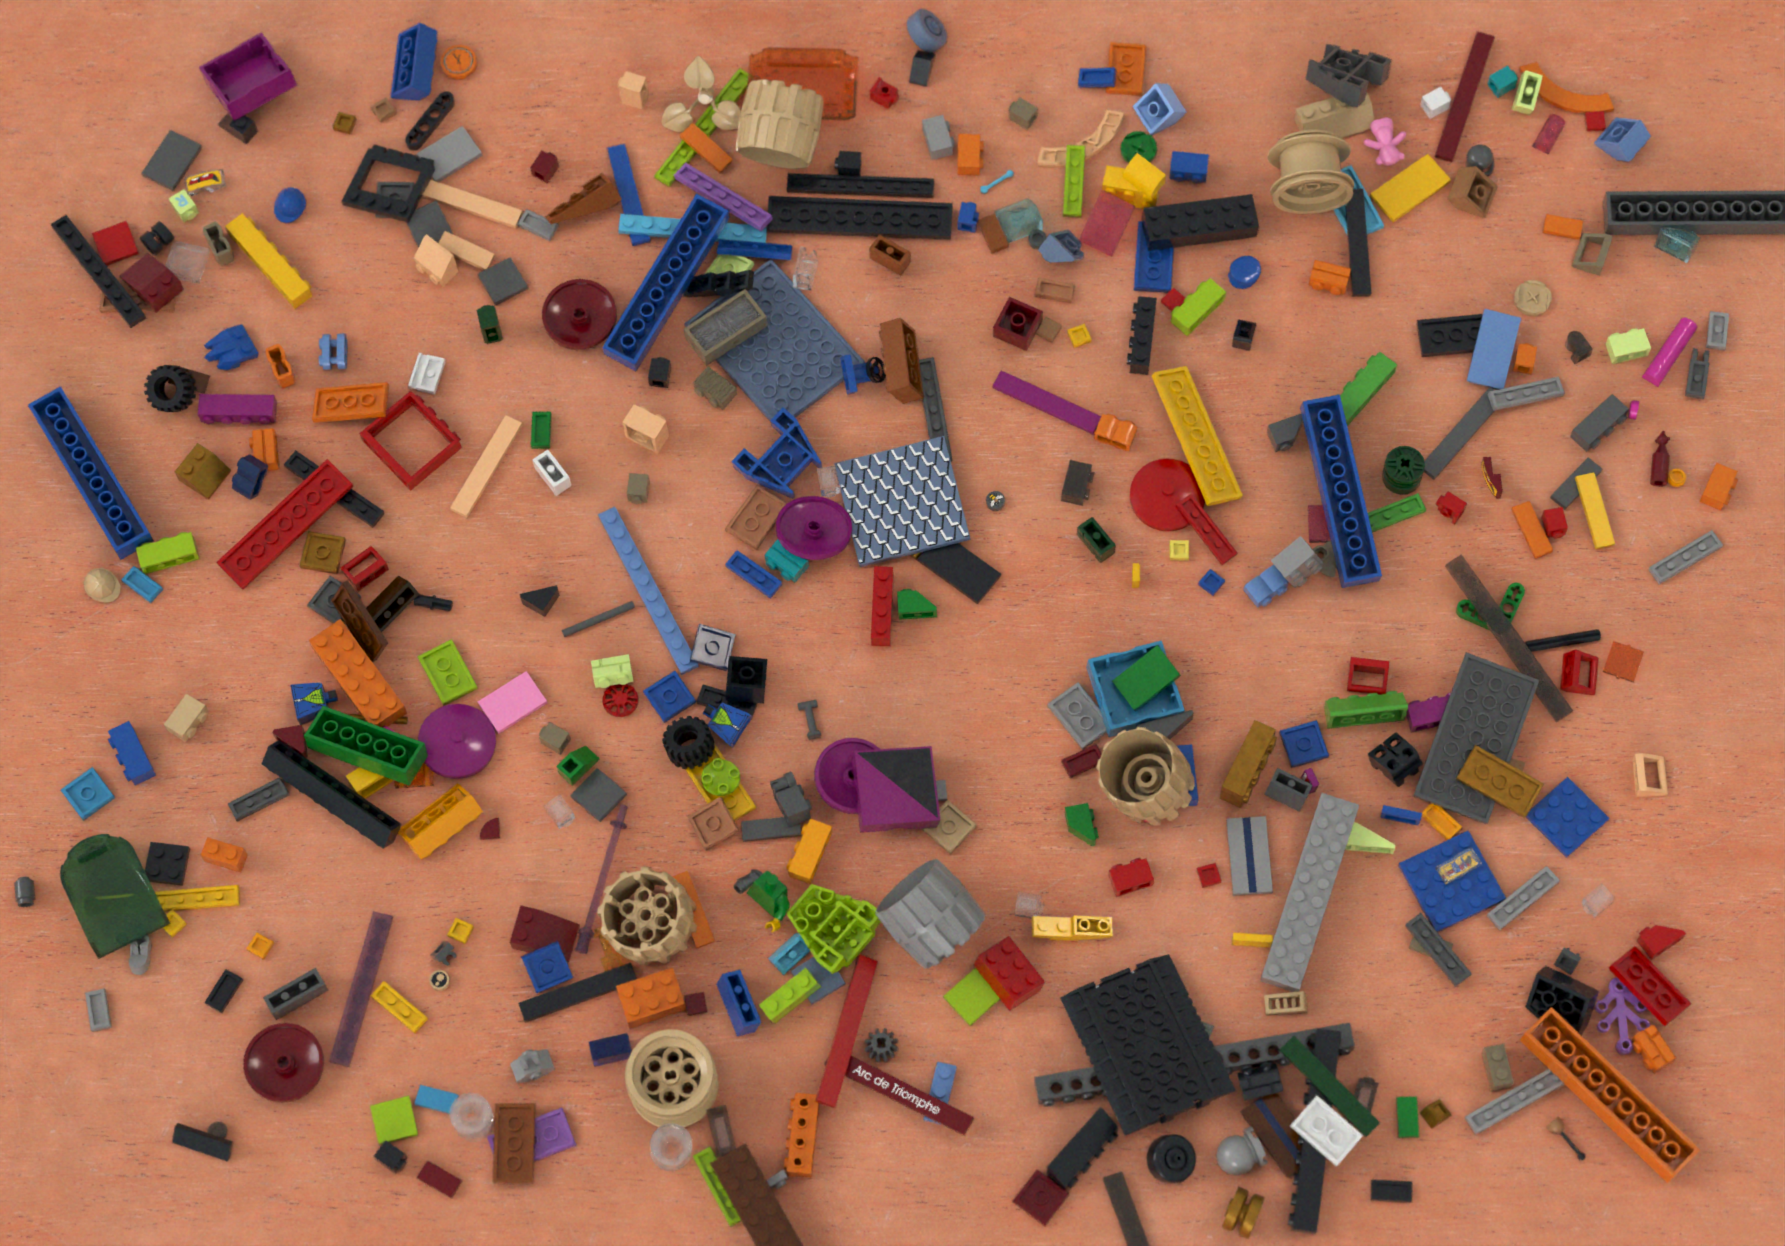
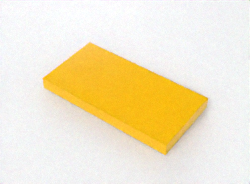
M1426 154L1370 193V197L1388 218L1395 222L1448 185L1451 179L1429 154Z
M715 744V750L712 751V757H708V762H703L700 767L698 765L694 766L695 769L687 767L685 770L706 803L709 804L715 799L722 797L734 821L755 810L756 806L740 782L732 793L725 796L713 795L703 787L701 775L706 765L715 758L725 760Z

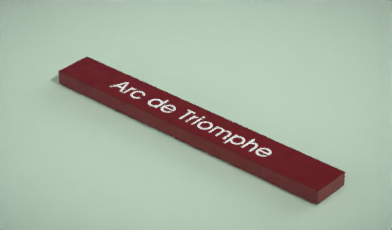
M850 1056L845 1073L846 1077L963 1136L966 1135L974 1120L973 1116Z

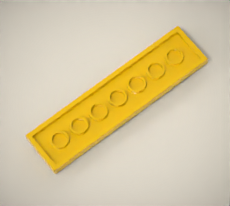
M1187 366L1154 372L1152 379L1207 506L1241 499L1243 496Z

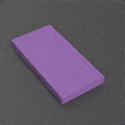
M563 1108L536 1117L534 1162L576 1146ZM494 1134L487 1136L494 1155Z

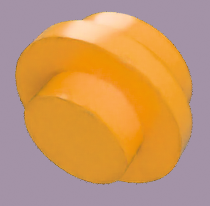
M1672 469L1668 472V483L1671 486L1681 487L1684 485L1686 474L1683 470Z

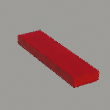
M1192 493L1175 505L1221 565H1224L1238 554Z

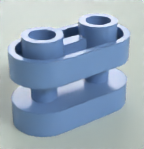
M346 333L337 334V339L333 340L331 334H323L322 338H319V348L322 349V355H319V366H323V370H332V364H337L338 369H347ZM333 347H337V356L332 357Z

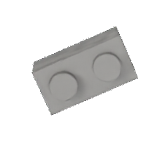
M940 115L922 120V130L931 160L953 155L955 142L953 136H949L948 132L951 131L948 121H945L944 116Z

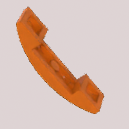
M688 871L672 876L686 888L688 896L695 902L696 910L693 911L697 929L695 933H691L696 948L715 942Z

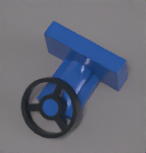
M851 354L840 358L847 395L858 391L856 385L858 383L870 381L880 383L886 378L883 370L884 363L878 357H872L868 359L867 363L856 365L852 364ZM878 363L882 368V377L880 376V369L878 367Z

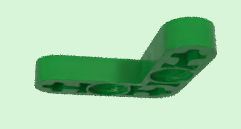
M1520 583L1510 584L1497 612L1465 599L1458 603L1456 613L1460 618L1496 634H1504L1511 625L1523 599L1525 589ZM1515 589H1518L1519 594H1517L1515 599L1512 600L1511 597L1513 591ZM1510 604L1514 610L1511 613H1507L1503 610V606ZM1464 606H1468L1469 611L1464 613L1462 609ZM1476 609L1475 615L1472 617V613ZM1479 613H1486L1488 620L1481 621L1477 615ZM1503 616L1505 617L1504 626L1499 628L1498 623H1500Z

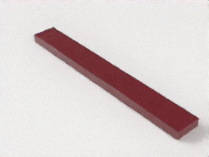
M1477 31L1435 158L1453 162L1495 36Z

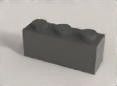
M1611 394L1573 429L1570 437L1586 452L1591 448L1595 449L1601 443V439L1604 436L1608 437L1614 431V427L1617 424L1621 425L1628 418L1626 415L1629 408Z
M314 968L263 998L272 1015L277 1020L327 992L328 988L317 969Z

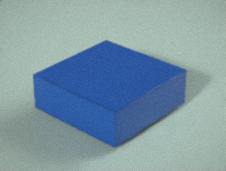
M1210 569L1198 582V585L1214 596L1225 583V579Z

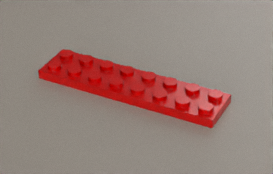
M327 459L216 563L243 590L354 485Z

